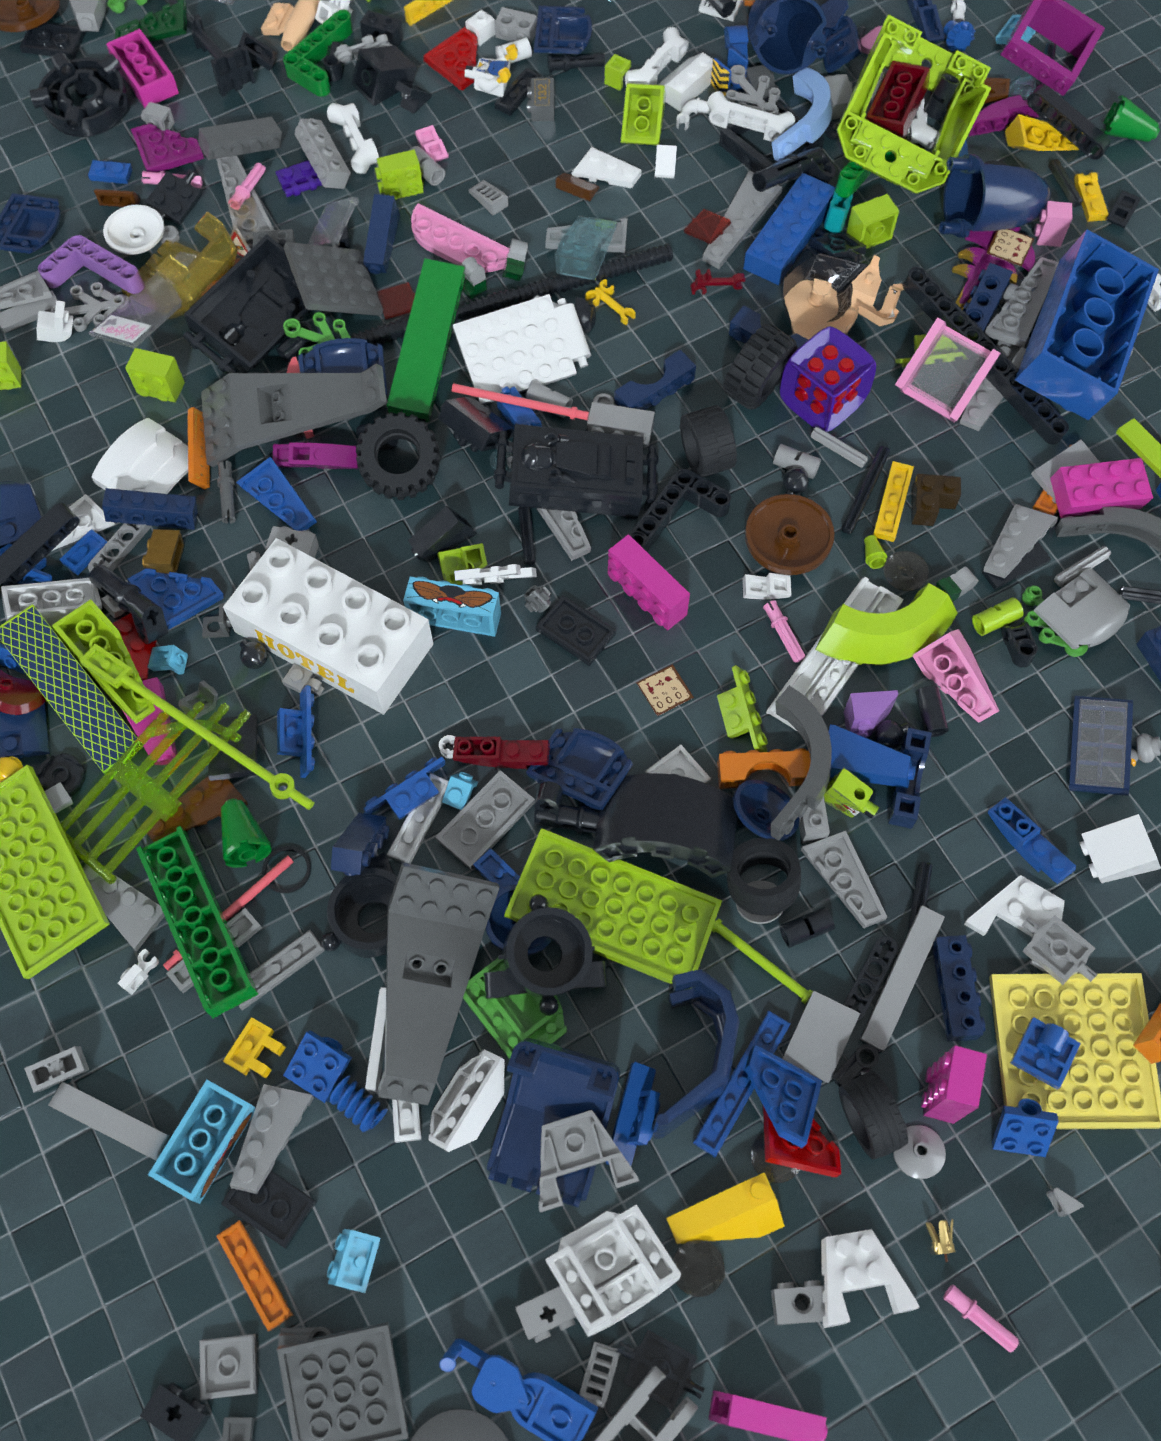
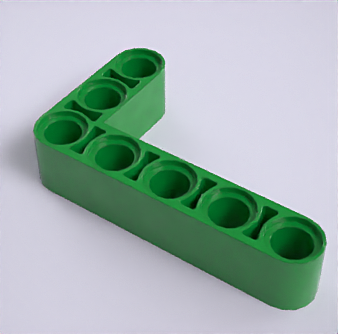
M336 11L283 57L287 77L319 97L327 96L331 89L327 72L316 64L327 55L328 46L332 42H339L340 44L353 33L349 11Z
M886 152L885 159L887 162L892 163L895 161L894 153ZM850 161L840 172L835 192L840 197L849 198L872 172Z

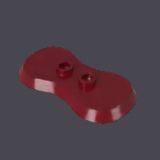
M0 669L1 712L11 715H22L44 704L46 701L45 697L32 681L10 676Z

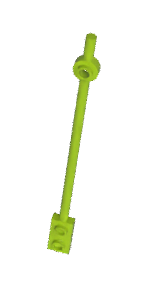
M96 643L79 660L81 665L116 689L125 684L270 783L271 793L274 797L278 799L290 797L308 810L313 807L314 801L295 789L294 780L290 775L285 773L274 775L131 678L132 668ZM281 786H287L286 790H279Z

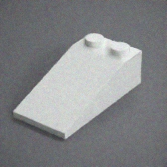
M89 578L1 586L6 622L32 604L50 627L90 599L99 609H102L98 588L91 583Z

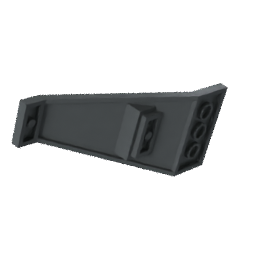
M402 862L388 904L385 1070L377 1090L378 1097L423 1105L429 1104L480 943L500 888L498 883ZM420 960L418 964H413V961ZM438 965H444L441 969L437 968Z

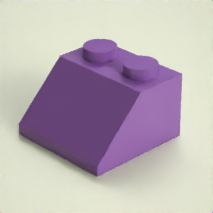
M898 690L851 693L843 712L846 730L865 738L871 736L877 726L890 714L897 699Z

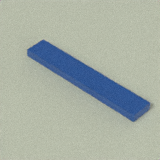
M768 1011L729 1079L722 1095L717 1100L693 1142L694 1145L713 1157L717 1156L754 1090V1086L745 1071L751 1048L757 1045L774 1054L791 1023Z

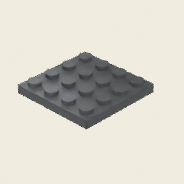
M293 242L285 243L283 248L307 310L381 316L383 307L369 272L363 263L364 260L360 250Z
M389 1322L278 1346L277 1353L293 1441H399L408 1439L409 1432Z

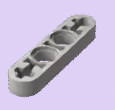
M124 523L88 564L89 572L98 565H105L114 571L151 526ZM126 533H133L132 539L128 541L122 540V537ZM112 549H119L118 555L114 557L108 556V553Z

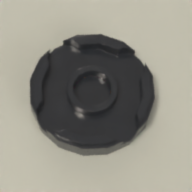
M62 753L55 757L54 755L48 757L40 765L37 777L44 792L61 782L71 797L81 789L85 781V769L76 757Z

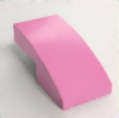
M433 125L415 131V136L421 148L435 162L448 158L443 142L439 139Z

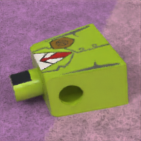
M845 768L829 781L824 794L825 803L847 816L853 818L859 812H862L869 818H873L879 809L877 805L869 800L873 790Z

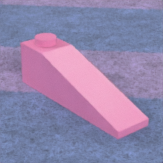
M959 629L949 632L913 654V658L922 673L929 680L932 679L940 686L945 694L948 693L956 700L958 705L978 723L999 712L977 661Z

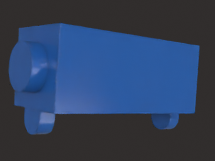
M504 387L502 389V394L523 398L515 387ZM497 401L498 410L513 428L515 424L541 426L540 419L531 408Z

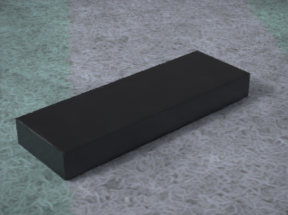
M525 68L504 92L503 97H500L495 102V109L511 116L528 97L527 86H531V78H541V75Z
M1038 542L1029 553L1022 557L1021 562L1006 578L984 572V570L982 574L992 588L996 590L1048 564L1051 558Z

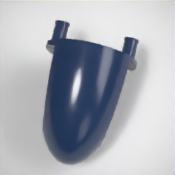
M755 0L749 14L748 32L752 47L766 68L779 74H792L805 69L816 58H823L825 56L823 51L827 53V49L824 46L826 36L823 34V28L827 24L826 17L821 7L814 0Z
M966 154L963 157H949L946 166L950 172L945 184L943 198L945 221L940 223L939 233L941 235L953 234L959 238H966L969 236L970 231H996L1024 226L1038 218L1041 210L1045 209L1047 201L1051 199L1050 188L1047 182L1031 169L985 164L981 158L974 154Z

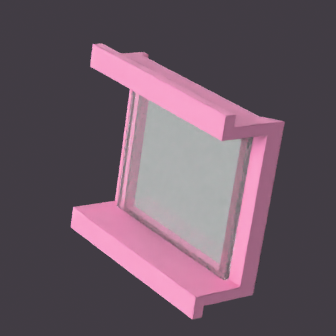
M937 317L895 386L899 387L902 393L955 423L1001 353L994 349L990 351L947 327L945 321Z

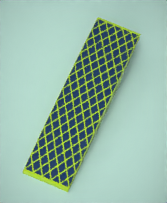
M33 604L0 626L1 642L104 775L143 748L135 734Z

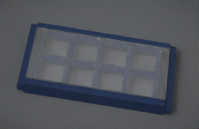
M1084 696L1074 697L1069 791L1129 796L1133 700Z

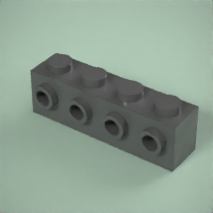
M272 117L199 128L198 144L206 158L212 160L280 148L282 132Z

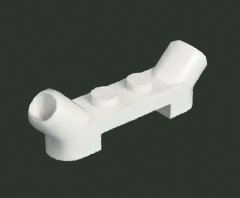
M670 27L664 31L663 46L656 50L655 54L645 62L641 69L628 70L625 74V84L657 85V75L671 60L678 63L683 58L688 49V41L680 37L677 28Z
M722 92L712 93L707 102L711 110L709 119L714 125L727 128L728 123L759 131L764 133V140L771 142L795 125V117L789 111L774 115L729 102Z
M923 98L907 132V141L912 144L918 143L926 149H931L935 145L939 132L926 124L927 113L924 112Z
M332 103L327 109V117L330 122L343 126L345 136L350 137L349 142L352 150H356L351 159L352 169L356 173L365 174L370 165L377 163L376 158H379L377 149L372 139L363 140L358 129L361 125L354 103L345 106Z

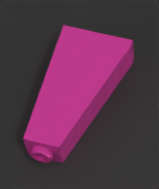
M158 677L142 681L146 688L166 701L164 688ZM154 705L155 711L136 724L124 712L155 765H167L173 760L178 759L169 714Z
M713 1390L708 1418L710 1421L790 1441H825L826 1417Z

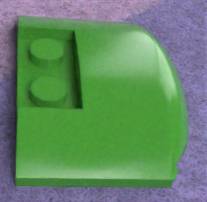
M497 958L468 981L463 999L510 1060L513 1049L523 1039L533 1038L553 1044L567 1032L566 1026L564 1027L563 1010L557 996L554 997L557 999L559 1007L557 1012L551 1016L542 1014L539 1009V1002L542 997L519 994L504 998L486 999L484 973L506 970L504 960H498Z

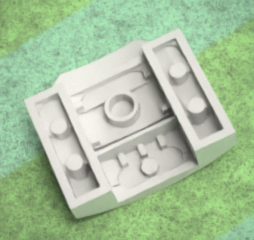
M146 418L126 430L110 446L95 468L92 479L96 485L104 490L110 488L168 494L175 484L188 473V446L167 432L164 427L150 418Z
M637 1205L621 1214L604 1212L576 1231L562 1237L558 1252L546 1259V1263L560 1284V1288L588 1337L632 1314L680 1279L681 1275Z

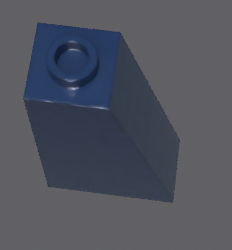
M374 194L363 261L367 270L373 274L387 273L400 220V212L394 196Z

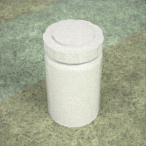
M527 38L496 47L498 59L503 54L507 55V46L515 44L518 56L515 60L509 59L510 63L532 57L531 46Z

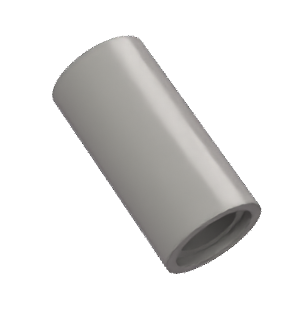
M419 146L412 147L410 150L415 149L420 164L421 176L433 186L440 184L445 177V170Z
M533 382L526 393V399L568 408L572 406V398L557 391L552 392V389L537 382ZM555 414V415H558V416H560V417H562V418H565V417H566V416H564V415Z
M780 444L773 464L787 470L802 467L805 469L808 477L814 479L821 459Z

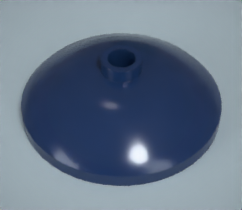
M748 780L743 782L735 791L733 805L738 818L746 828L760 837L775 839L771 836V823L791 798L783 790L769 782ZM799 816L794 821L791 832L788 835L784 834L780 840L788 839L796 832L800 821Z
M517 884L507 886L498 891L485 928L489 939L502 951L506 936L511 927L516 923V921L506 918L504 915ZM540 937L532 941L528 948L527 956L545 949L552 939Z

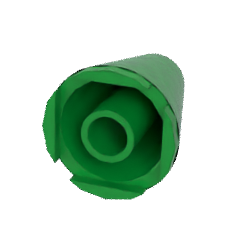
M1120 95L1118 98L1121 100L1118 103L1114 102L1103 122L1106 124L1105 129L1101 128V131L1109 136L1150 142L1151 139L1154 140L1160 131V128H1158L1159 123L1127 97Z
M235 798L227 800L221 807L222 850L226 865L239 868L248 866L246 862L255 859L256 863L262 861L271 853L270 841L242 800Z

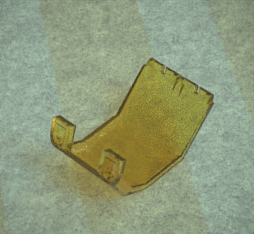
M207 212L195 225V231L210 241L200 253L176 241L172 244L166 240L157 250L163 257L161 258L154 253L145 263V266H142L138 271L145 283V288L137 294H131L124 289L121 291L129 300L168 319L183 316L191 306L235 265L237 247L224 224Z

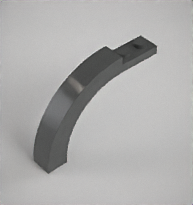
M1102 507L1098 515L1089 514L1084 517L1068 516L1062 518L1055 529L1057 537L1100 533L1125 535L1146 543L1161 554V518L1136 509Z
M790 685L776 701V714L788 721L800 733L807 745L811 763L803 784L771 823V836L777 840H780L784 834L788 835L791 832L794 821L798 816L802 817L808 807L816 810L827 790L831 772L832 747L827 726L816 707L803 694Z

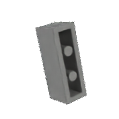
M592 402L587 422V431L643 437V444L650 445L655 412Z

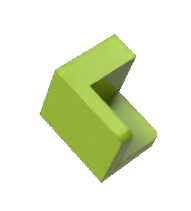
M614 54L605 65V84L621 90L623 88V76L630 69L631 61Z

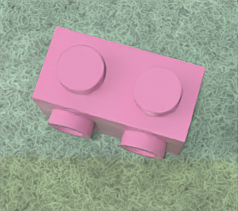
M1047 201L1045 209H1042L1040 212L1039 224L1036 223L1034 227L1036 245L1061 247L1072 221V203Z

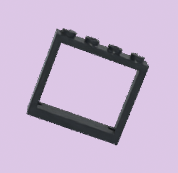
M766 97V98L764 99V101H765V102H768V101H769V98ZM776 101L779 114L789 111L795 117V124L801 120L792 111ZM730 123L727 125V128L720 130L719 145L754 173L773 165V163L739 137L749 130L748 128ZM821 135L813 143L806 141L804 145L807 147L799 153L814 146L823 149L825 138Z

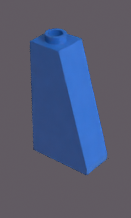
M830 725L829 735L832 747L830 777L833 778L845 768L862 782L903 788L909 787V782L914 780L916 766H912L910 756L836 725Z

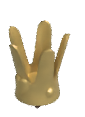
M953 1219L950 1223V1234L948 1222L946 1220L939 1222L940 1240L933 1224L930 1222L926 1223L932 1238L935 1255L944 1254L945 1261L948 1262L947 1253L956 1252L952 1241Z

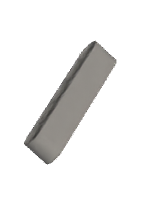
M61 1082L48 1106L156 1161L170 1138L165 1133L64 1082Z

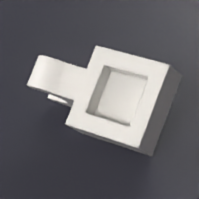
M146 949L139 953L138 965L134 964L132 968L126 969L121 975V980L117 983L131 995L149 976L147 973L159 963L155 956L151 961L145 962L146 957L150 954Z

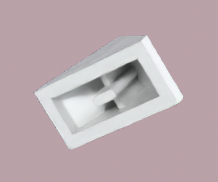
M657 145L655 177L674 178L677 146Z

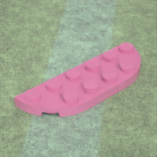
M419 203L416 205L411 217L412 232L416 241L424 249L460 266L466 258L474 257L477 264L484 268L485 273L504 268L509 248Z

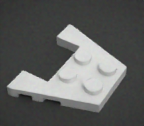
M517 564L504 567L494 566L486 569L477 568L454 571L455 580L462 581L463 584L470 586L482 585V581L497 584L504 583V579L537 577L536 568H521Z
M1020 875L969 917L964 925L984 936L997 916L1032 937L1033 934L1022 926L1023 922L1029 917V919L1041 927L1047 924L1054 916L1062 920L1064 900ZM1033 960L1031 961V965L1043 971L1044 973L1049 974Z
M872 1229L829 1236L821 1240L822 1275L825 1277V1291L822 1292V1303H825L824 1328L850 1322L842 1295L845 1292L884 1285L893 1314L913 1311L919 1308L916 1299Z

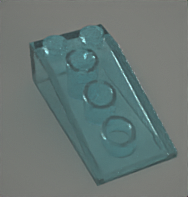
M579 215L560 241L555 253L556 273L595 280L616 230L617 222Z

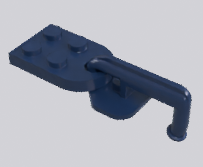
M828 0L820 6L827 22L823 30V34L826 36L824 46L827 49V53L823 51L825 54L823 60L825 70L829 74L862 54L856 24L850 17L844 16L849 6L848 0Z

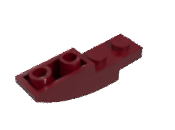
M455 737L453 760L488 767L527 769V765H548L550 743L548 740H502L501 737Z

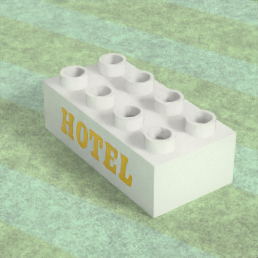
M277 538L223 606L237 634L252 642L261 643L266 650L291 664L295 663L313 672L318 679L383 715L433 646L432 634L427 618Z

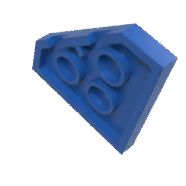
M146 568L127 579L129 584L138 586L142 594L161 607L168 630L224 599L223 593L211 578H191L187 574L174 572L165 574L156 572L155 569Z
M754 1045L750 1050L745 1071L778 1135L803 1148L808 1141L822 1080Z

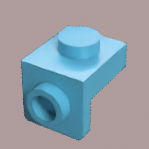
M465 772L452 775L442 803L462 810L468 804L472 790L477 786L478 781L473 780V776Z

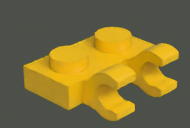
M251 1017L223 1062L244 1075H247L251 1069L267 1079L272 1069L258 1061V1056L264 1047L281 1056L286 1047L271 1038L274 1033L273 1029Z

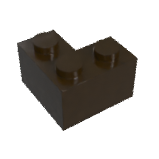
M917 473L912 486V525L934 526L939 514V508L956 509L961 497V477Z

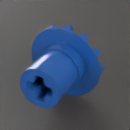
M955 20L949 21L943 29L944 35L947 37L946 44L951 52H956L957 50L964 52L967 46H971L970 42L975 39L974 33L976 32L973 25L966 21L959 23Z

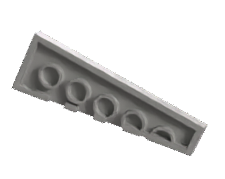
M1028 337L1024 349H1027L1030 337ZM1000 340L997 344L998 349L1010 361L1013 360L1021 348ZM986 377L968 403L959 424L977 431L982 428L1004 398Z

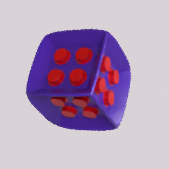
M828 326L811 337L790 357L783 370L780 396L794 413L813 428L819 427L829 432L855 412L866 399L875 377L876 362L863 347L849 336L834 327Z

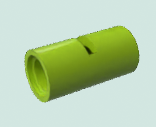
M1012 597L994 607L973 615L972 623L977 633L984 636L1022 618L1024 614L1020 602Z

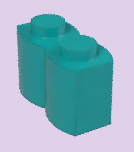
M834 190L824 222L825 229L834 233H839L843 230L853 194L849 198H843L838 196Z

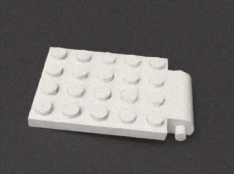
M548 294L453 324V330L473 387L501 393L504 387H515L519 393L528 391L533 382L547 385L576 375L574 362L578 361L580 368L588 366L586 358H589L591 353L574 304H567L565 298L557 301L559 307L554 308L551 297ZM477 397L482 405L494 402L493 400Z

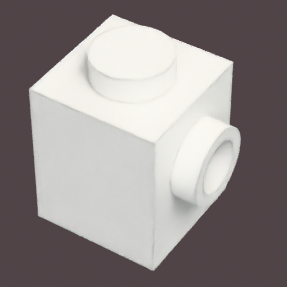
M480 10L466 21V28L477 36V44L479 46L495 35V20L483 10Z

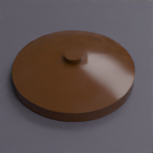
M0 0V30L5 32H21L38 27L54 16L60 6V0Z
M782 494L762 501L753 509L747 521L745 540L753 558L766 569L784 575H798L816 569L827 559L834 542V527L827 512L816 502L799 495Z

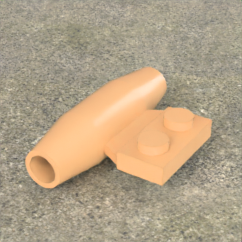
M299 0L295 7L285 3H274L261 27L263 35L280 36L283 33L281 46L285 51L289 52L307 36L315 20L320 0Z

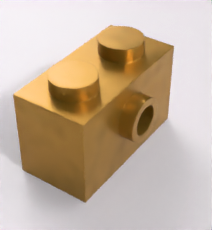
M153 529L152 536L147 541V553L143 555V567L155 569L159 573H177L184 548L180 530Z

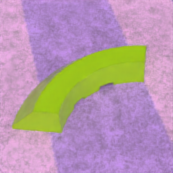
M930 583L917 592L915 598L908 606L894 612L868 613L842 604L833 612L815 650L840 661L847 660L858 665L863 663L886 665L912 658L913 654L942 637L954 621L957 611L949 595Z

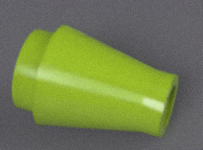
M867 536L864 539L865 562L872 569L881 568L886 564L887 554L876 536Z

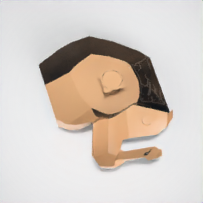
M819 253L800 264L784 279L782 287L783 306L794 334L797 333L809 340L822 329L831 326L847 335L858 314L878 326L893 323L899 313L896 305L901 291L904 290L903 284H893V286H890L882 309L877 311L873 304L882 281L878 267L880 258L874 255L868 265Z

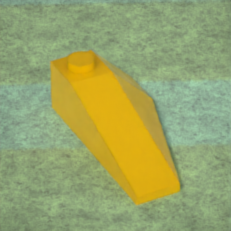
M1020 114L1017 115L1005 130L1007 144L1012 148L1029 151L1080 150L1048 122Z
M765 1173L666 1218L676 1244L760 1238L784 1227L777 1199Z

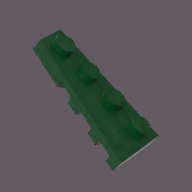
M177 0L178 3L172 6L170 4L162 6L163 10L153 13L151 11L145 14L146 16L139 21L134 19L115 28V39L138 29L142 31L149 42L187 34L186 1Z

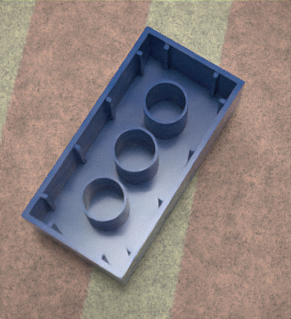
M1087 229L1059 260L1015 381L1061 405L1065 410L1074 412L1089 420L1119 391L1159 269Z

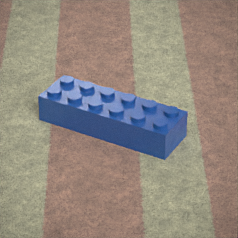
M802 173L746 251L743 269L779 285L825 219L836 187Z

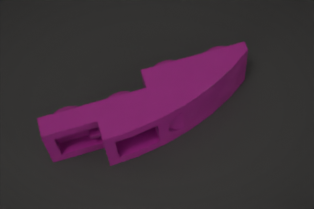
M1021 95L1009 97L979 112L968 135L974 136L1005 130L1007 123L1013 122L1018 114L1030 118H1038L1039 115L1028 106L1027 100H1023Z
M323 443L273 444V460L278 467L359 469L356 460V446Z

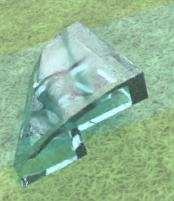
M1029 73L1016 77L1009 86L1008 98L1021 95L1023 100H1027L1029 95L1035 90L1037 79Z

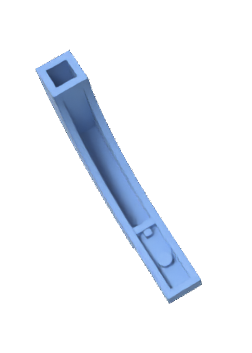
M808 67L797 72L792 77L795 94L809 100L812 103L811 109L799 122L772 142L775 161H782L806 141L810 143L815 142L824 133L831 121L832 101L829 84L821 74Z

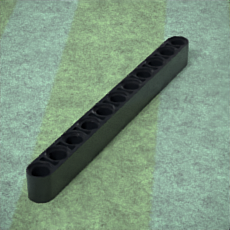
M911 268L903 283L905 292L933 322L938 317L945 321L947 327L990 351L994 349L1001 354L986 376L987 380L1045 442L1051 445L1059 443L1069 430L1068 422L1043 395L1015 381L1018 369L923 268ZM952 341L979 370L986 359Z

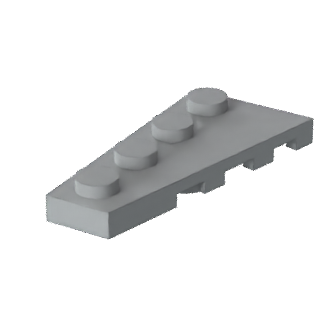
M628 218L621 219V222L612 223L609 220L603 221L601 225L592 226L591 223H585L577 228L573 225L547 228L546 248L625 253Z
M1015 504L984 566V572L1006 578L1021 562L1022 557L1029 553L1039 539L1041 540L1049 528L1057 523L1058 517Z
M846 831L801 848L803 854L863 928L887 919V915Z
M90 859L83 870L105 915L133 949L138 951L164 918L161 906Z
M263 1084L230 1183L231 1188L255 1194L258 1193L273 1168L276 1158L281 1150L285 1148L288 1138L303 1118L304 1111L313 1101V1095Z

